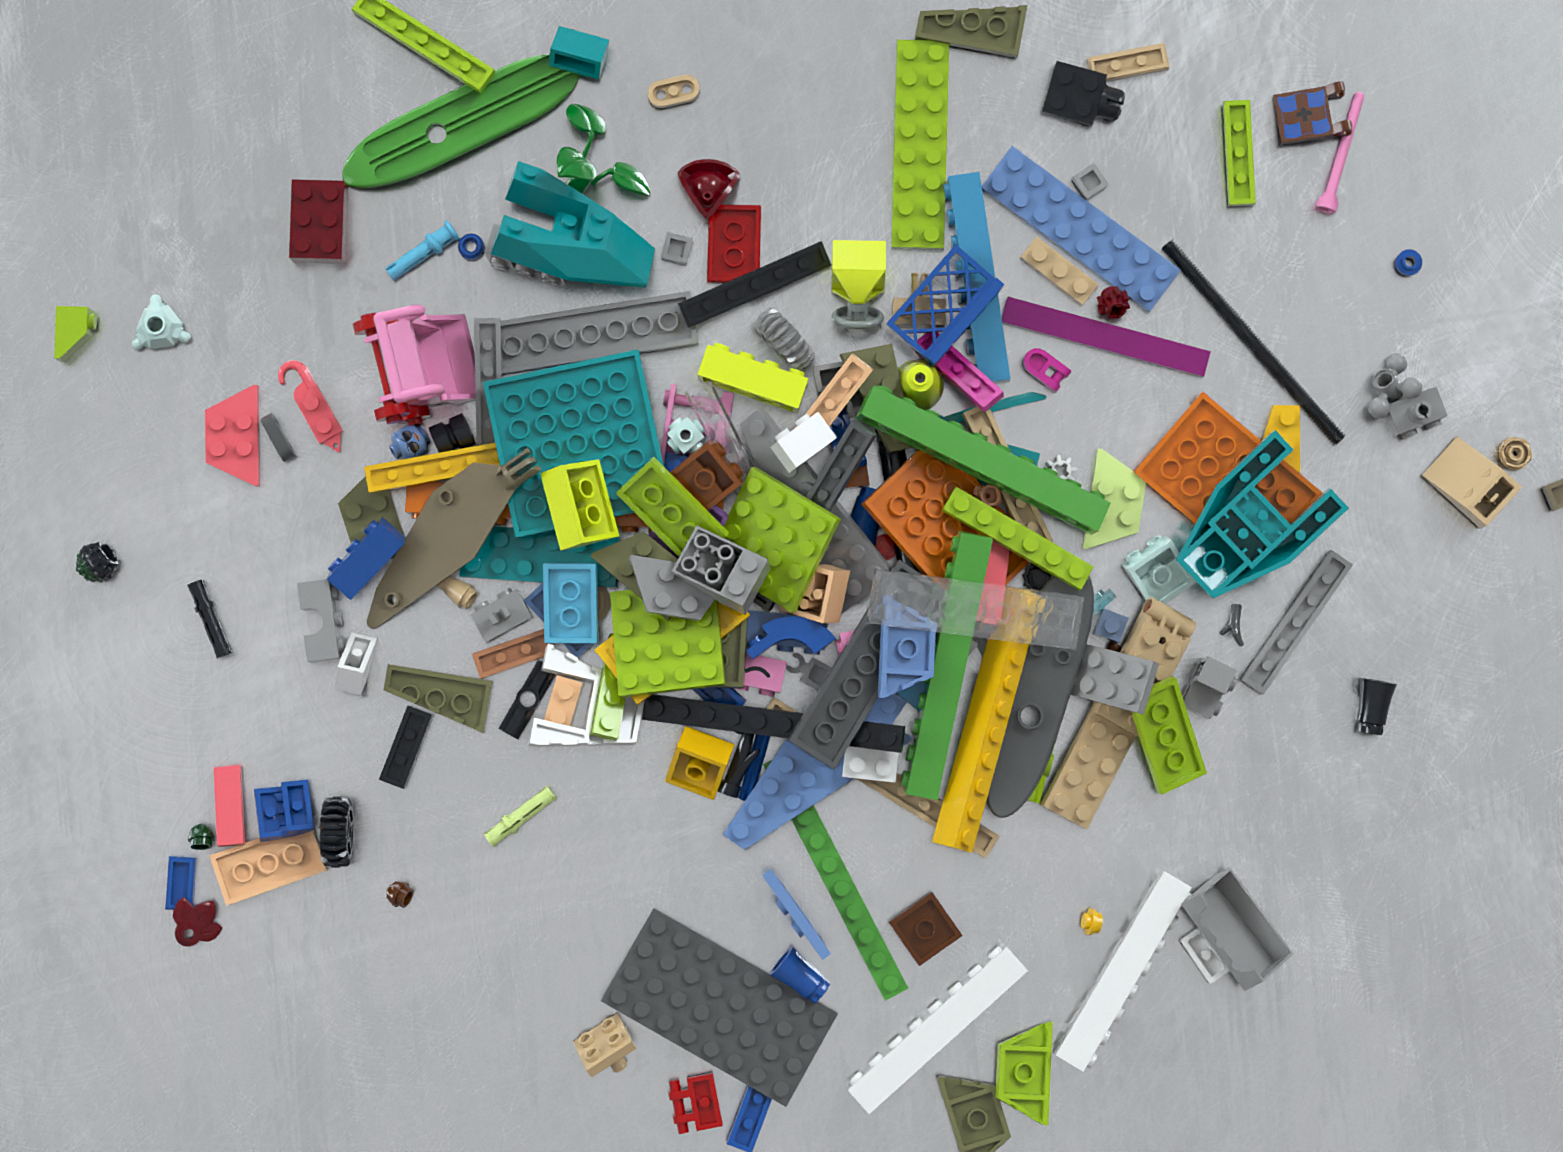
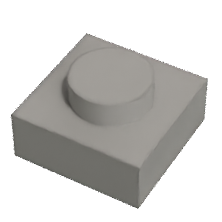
M1095 163L1072 177L1073 182L1085 200H1088L1109 185Z
M667 232L661 259L687 265L693 238Z

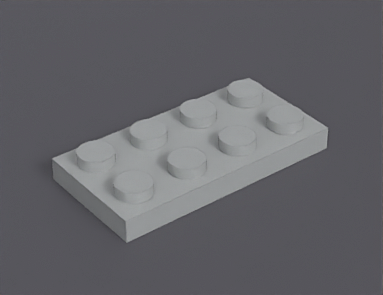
M1086 644L1070 695L1144 715L1159 663Z

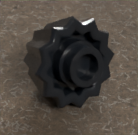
M1031 563V565L1025 566V573L1021 575L1024 578L1023 585L1028 587L1030 592L1039 594L1051 574Z

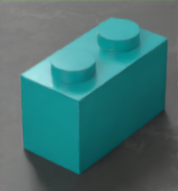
M559 26L550 48L549 66L599 80L608 55L609 39Z

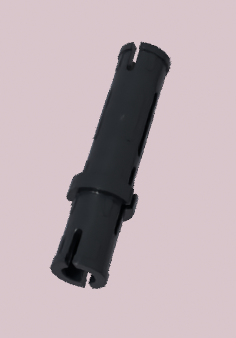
M201 579L188 584L187 587L196 606L194 608L195 612L199 613L216 658L218 659L232 653L233 651L214 608L216 604L214 600L211 601L204 580Z

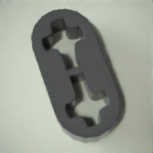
M273 413L261 418L260 421L281 459L286 462L295 457L296 454Z

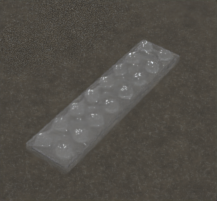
M874 569L867 623L1076 650L1084 597Z

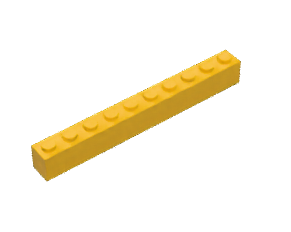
M1005 586L1000 625H991L932 842L970 853L973 852L1042 600L1041 595L1025 589Z

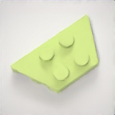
M1099 448L1096 453L1091 491L1101 493L1105 496L1104 500L1111 504L1099 531L1092 535L1084 532L1082 549L1085 550L1139 532L1146 482L1135 474L1134 471Z

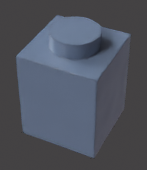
M1102 609L1092 635L1116 644L1120 643L1129 618L1110 610Z

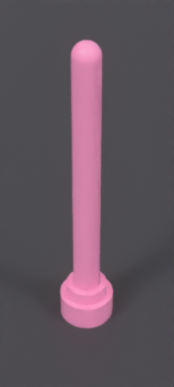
M1362 92L1354 94L1347 118L1352 123V134L1341 138L1326 192H1323L1322 196L1318 197L1316 209L1326 213L1334 214L1338 208L1339 202L1337 201L1338 196L1336 192L1364 101V94Z

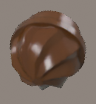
M397 881L390 884L386 891V897L392 906H400L402 908H405L410 903L414 894V890L409 887L408 883Z

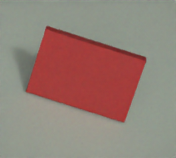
M721 204L715 213L709 217L707 283L723 284L760 268L761 205Z

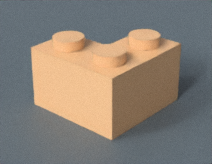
M829 564L819 565L797 611L791 613L779 606V610L820 623L840 622L850 571Z

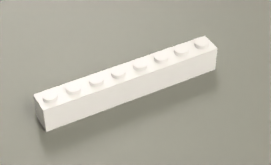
M1163 870L1160 871L1054 1051L1056 1056L1083 1072L1086 1067L1089 1069L1092 1067L1098 1056L1095 1054V1051L1099 1044L1104 1046L1110 1037L1109 1027L1113 1021L1117 1023L1123 1015L1125 1009L1122 1008V1005L1127 998L1131 1000L1137 991L1138 986L1135 983L1140 975L1144 977L1150 969L1152 963L1149 962V959L1154 952L1158 954L1163 947L1165 940L1162 937L1167 929L1171 931L1179 918L1176 916V913L1182 906L1181 903L1192 895L1189 893L1192 887Z
M999 946L993 949L987 955L989 960L982 967L977 964L967 973L970 978L963 984L958 981L947 991L950 996L943 1002L938 999L927 1009L930 1014L923 1020L918 1017L908 1026L909 1033L903 1038L898 1035L888 1044L889 1051L883 1056L878 1053L868 1062L870 1065L869 1069L863 1074L861 1071H858L848 1080L851 1084L847 1087L848 1091L868 1114L874 1111L1028 972L1006 946L1002 949Z

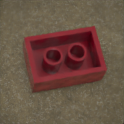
M292 179L289 258L294 263L346 264L349 186L345 181Z

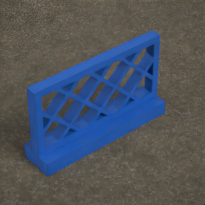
M955 245L886 325L934 367L1003 289L1004 283L997 277L995 279L961 248ZM955 253L964 260L965 270L950 271L949 260ZM968 264L975 270H968ZM946 265V271L940 272V270ZM979 273L987 280L981 288H970L969 274ZM965 274L966 289L951 290L950 275ZM935 276H947L948 290L932 291L933 278ZM929 284V291L922 292ZM970 292H977L971 299ZM967 293V304L965 307L952 308L951 294ZM948 294L949 309L934 310L933 295ZM929 295L930 310L915 311L914 300L918 296ZM911 305L912 311H905ZM953 312H959L953 319ZM949 313L950 324L945 328H935L934 314ZM931 314L932 328L916 329L915 315ZM912 315L913 330H901L894 323L900 316ZM932 332L933 343L925 350L917 343V333ZM935 332H942L936 339ZM907 334H913L914 340Z

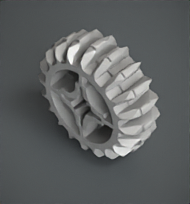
M768 308L754 321L758 333L789 368L802 371L811 365V362L815 359L813 349L780 312L774 308Z

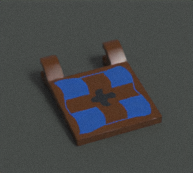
M1338 81L1327 86L1273 95L1281 144L1331 136L1343 137L1351 135L1352 123L1350 120H1343L1332 124L1328 98H1341L1345 95L1344 82Z

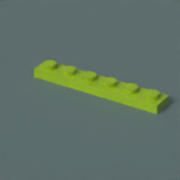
M357 0L352 7L354 14L480 94L496 73L495 69L386 0Z
M958 487L954 488L942 509L943 512L982 535L991 537L994 542L1079 591L1083 588L1094 568L1089 563Z

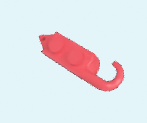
M297 360L285 362L278 371L279 383L281 385L285 383L284 373L288 369H295L303 382L295 389L293 394L294 400L319 444H325L340 453L341 433L344 431L308 368Z

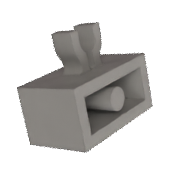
M508 588L497 595L498 600L490 604L488 601H484L474 607L475 612L470 615L485 643H490L534 618L519 590L512 591L511 588Z

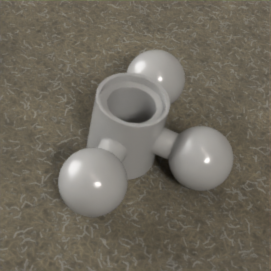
M1400 353L1391 354L1386 361L1387 368L1379 370L1372 378V384L1379 393V397L1374 398L1369 404V412L1375 418L1387 416L1390 411L1389 403L1399 400L1402 395L1407 398H1416L1422 392V383L1417 378L1410 377L1403 382L1398 380L1397 374L1404 372L1407 368V359Z

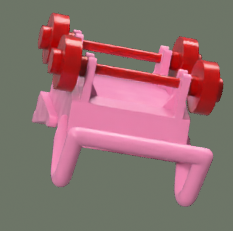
M417 304L360 316L361 320L352 324L355 335H366L367 337L364 338L365 343L372 344L385 395L379 397L380 403H383L384 406L374 410L377 422L386 421L387 424L398 423L417 426L423 424L424 419L431 417L429 404L441 402L461 404L476 400L475 352L465 314L424 315V306ZM378 342H380V346H381V350H382V354H383V358H384V362H385V366H386V370H387V374H388V378H389V382H390V386H391L392 393H391V391H390V387H389V383H388V379H387V375H386V371H385V367H384V363H383V359H382V355H381V351H380V347H379V343H378Z

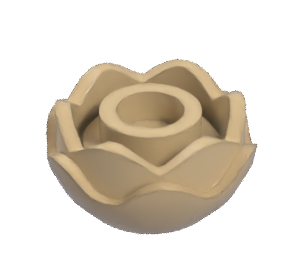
M1510 437L1501 444L1499 458L1505 467L1519 470L1523 469L1531 461L1532 451L1525 439ZM1513 451L1517 452L1516 456L1513 455Z

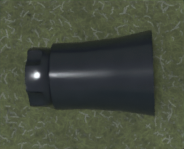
M1360 678V699L1356 731L1374 735L1383 734V725H1386L1390 703L1397 684Z

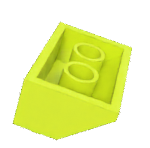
M599 459L560 465L540 473L560 551L619 537Z

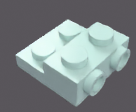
M1157 535L1147 542V548L1141 552L1139 550L1130 552L1125 557L1126 562L1121 564L1145 601L1149 597H1154L1166 604L1196 583L1195 579L1176 561L1179 551L1173 541L1166 535L1163 537Z

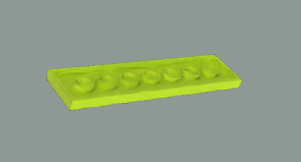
M897 39L891 248L944 250L945 195L943 184H946L949 44L930 40Z

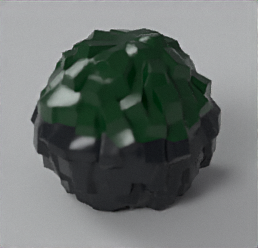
M100 542L83 545L80 552L76 555L75 570L86 581L103 583L113 577V574L117 571L119 559L115 557L113 549L107 544L101 545Z

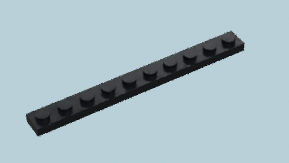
M652 694L644 701L642 720L789 739L804 713ZM863 721L849 746L902 753L905 726Z

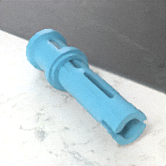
M448 220L434 233H427L426 237H424L425 240L385 267L394 281L434 253H442V249L454 240L459 241L461 239Z

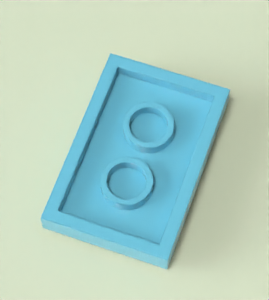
M544 563V643H598L597 563Z

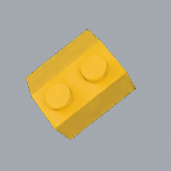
M685 726L674 752L665 782L714 800L735 744Z

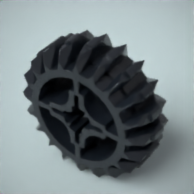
M333 796L326 798L322 804L319 838L320 855L324 866L331 868L346 867L352 859L354 810L349 798Z

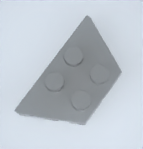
M630 555L629 562L632 565L646 613L694 621L701 620L715 599L673 574L671 571L676 562Z

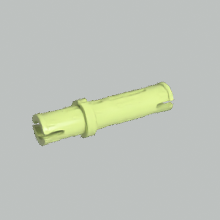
M546 785L544 789L510 815L501 817L502 821L484 833L485 838L495 847L496 844L511 833L515 834L518 832L517 828L557 798Z

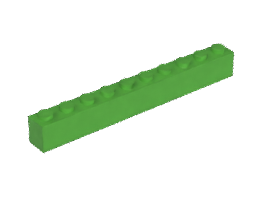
M873 386L868 390L855 419L989 485H994L999 490L1090 535L1099 531L1111 504L1104 500L1105 496L1096 491L1088 492L1082 489V485L1077 481L1071 479L1066 481L1058 477L1056 471L1046 467L1042 469L1034 465L1035 462L1028 457H1018L1011 454V450L1001 444H996L995 446L987 442V438L984 435L976 432L971 434L963 430L964 427L955 421L947 422L939 418L940 414L917 407L916 402L909 398L902 397L900 399L892 395V390L885 386Z
M958 531V535L953 536L950 552H954L952 563L948 562L946 565L945 578H948L946 589L942 588L939 598V604L943 606L941 615L937 614L934 621L937 631L934 677L923 681L926 683L924 693L920 692L917 702V708L920 709L919 719H914L911 733L915 735L913 745L909 744L906 754V760L909 761L908 771L904 770L901 777V786L904 787V792L907 795L938 800L993 539L988 536Z

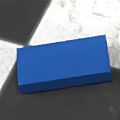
M169 856L165 910H174L176 903L182 897H185L194 907L197 858Z

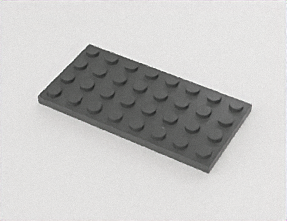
M654 908L601 1000L606 1005L787 1107L838 1015L837 1012L819 1002L814 1004L808 998H803L795 990L770 976L767 972Z

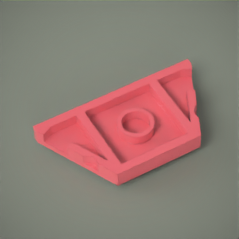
M252 385L205 410V457L207 464L256 487L260 486L259 386Z

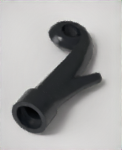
M736 732L737 734H742L725 779L721 780L718 792L738 798L741 790V781L751 763L760 754L759 749H755L750 754L754 734Z

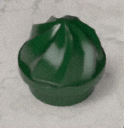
M204 824L195 825L191 828L188 836L191 848L195 850L212 848V842L215 840L210 827Z

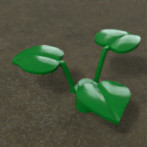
M571 103L566 109L568 120L577 129L588 132L589 137L582 154L571 147H562L557 155L558 178L569 177L566 184L583 194L590 184L595 186L605 176L612 175V180L620 187L649 197L650 189L644 176L630 164L616 162L613 168H609L596 176V169L588 162L586 156L593 141L594 133L599 135L605 133V123L601 116L591 108Z

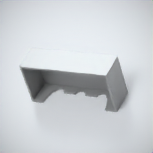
M1231 868L1213 876L1181 903L1244 991L1265 981L1293 955V952Z

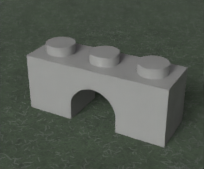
M327 579L297 583L300 609L304 611L318 610L323 617V626L317 633L304 635L307 662L313 663L341 659L342 652L345 649V640L343 636H339L338 626H342V616L340 610L336 611L335 600H339L338 589Z

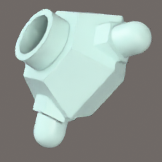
M154 294L150 297V305H148V308H144L135 330L137 337L132 341V347L135 350H141L144 346L149 349L171 347L178 343V341L188 343L191 340V335L183 330V323L170 306L162 303L161 297Z

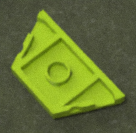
M1044 1022L999 1043L997 1048L995 1098L1045 1126L1049 1124L1053 1022Z

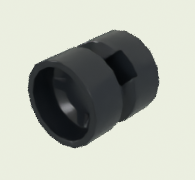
M463 413L449 418L448 424L440 422L429 427V432L439 453L456 450L458 447L461 449L468 448L476 444Z

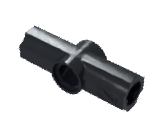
M540 660L536 662L498 728L519 740L534 712L540 706L542 698L556 674L541 671L543 662ZM526 693L535 695V703L530 707H525L521 703V698Z

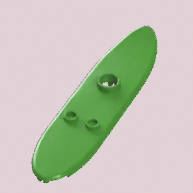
M550 54L532 56L507 64L495 70V75L481 94L465 84L393 119L375 130L360 142L347 158L342 170L343 181L355 188H373L397 183L434 169L546 114L569 95L577 83L579 74L549 66ZM432 126H441L445 129L446 138L442 142L432 143L428 139L427 132Z

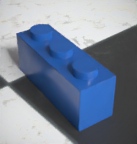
M383 517L378 522L375 520L371 521L363 531L365 536L360 541L354 539L346 548L348 553L341 560L337 557L328 567L330 572L327 580L350 600L405 543L406 537Z

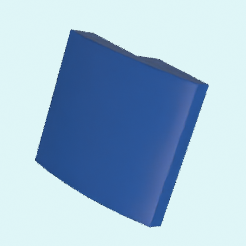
M308 779L281 782L280 787L254 789L260 842L293 837L314 830Z

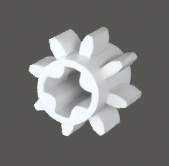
M1057 455L1055 463L1047 461V465L1051 467L1050 469L1056 472L1057 470L1054 467L1060 468L1064 466L1066 468L1064 473L1067 476L1061 475L1060 478L1074 480L1070 475L1077 468H1071L1069 464L1071 458L1063 461L1061 456Z

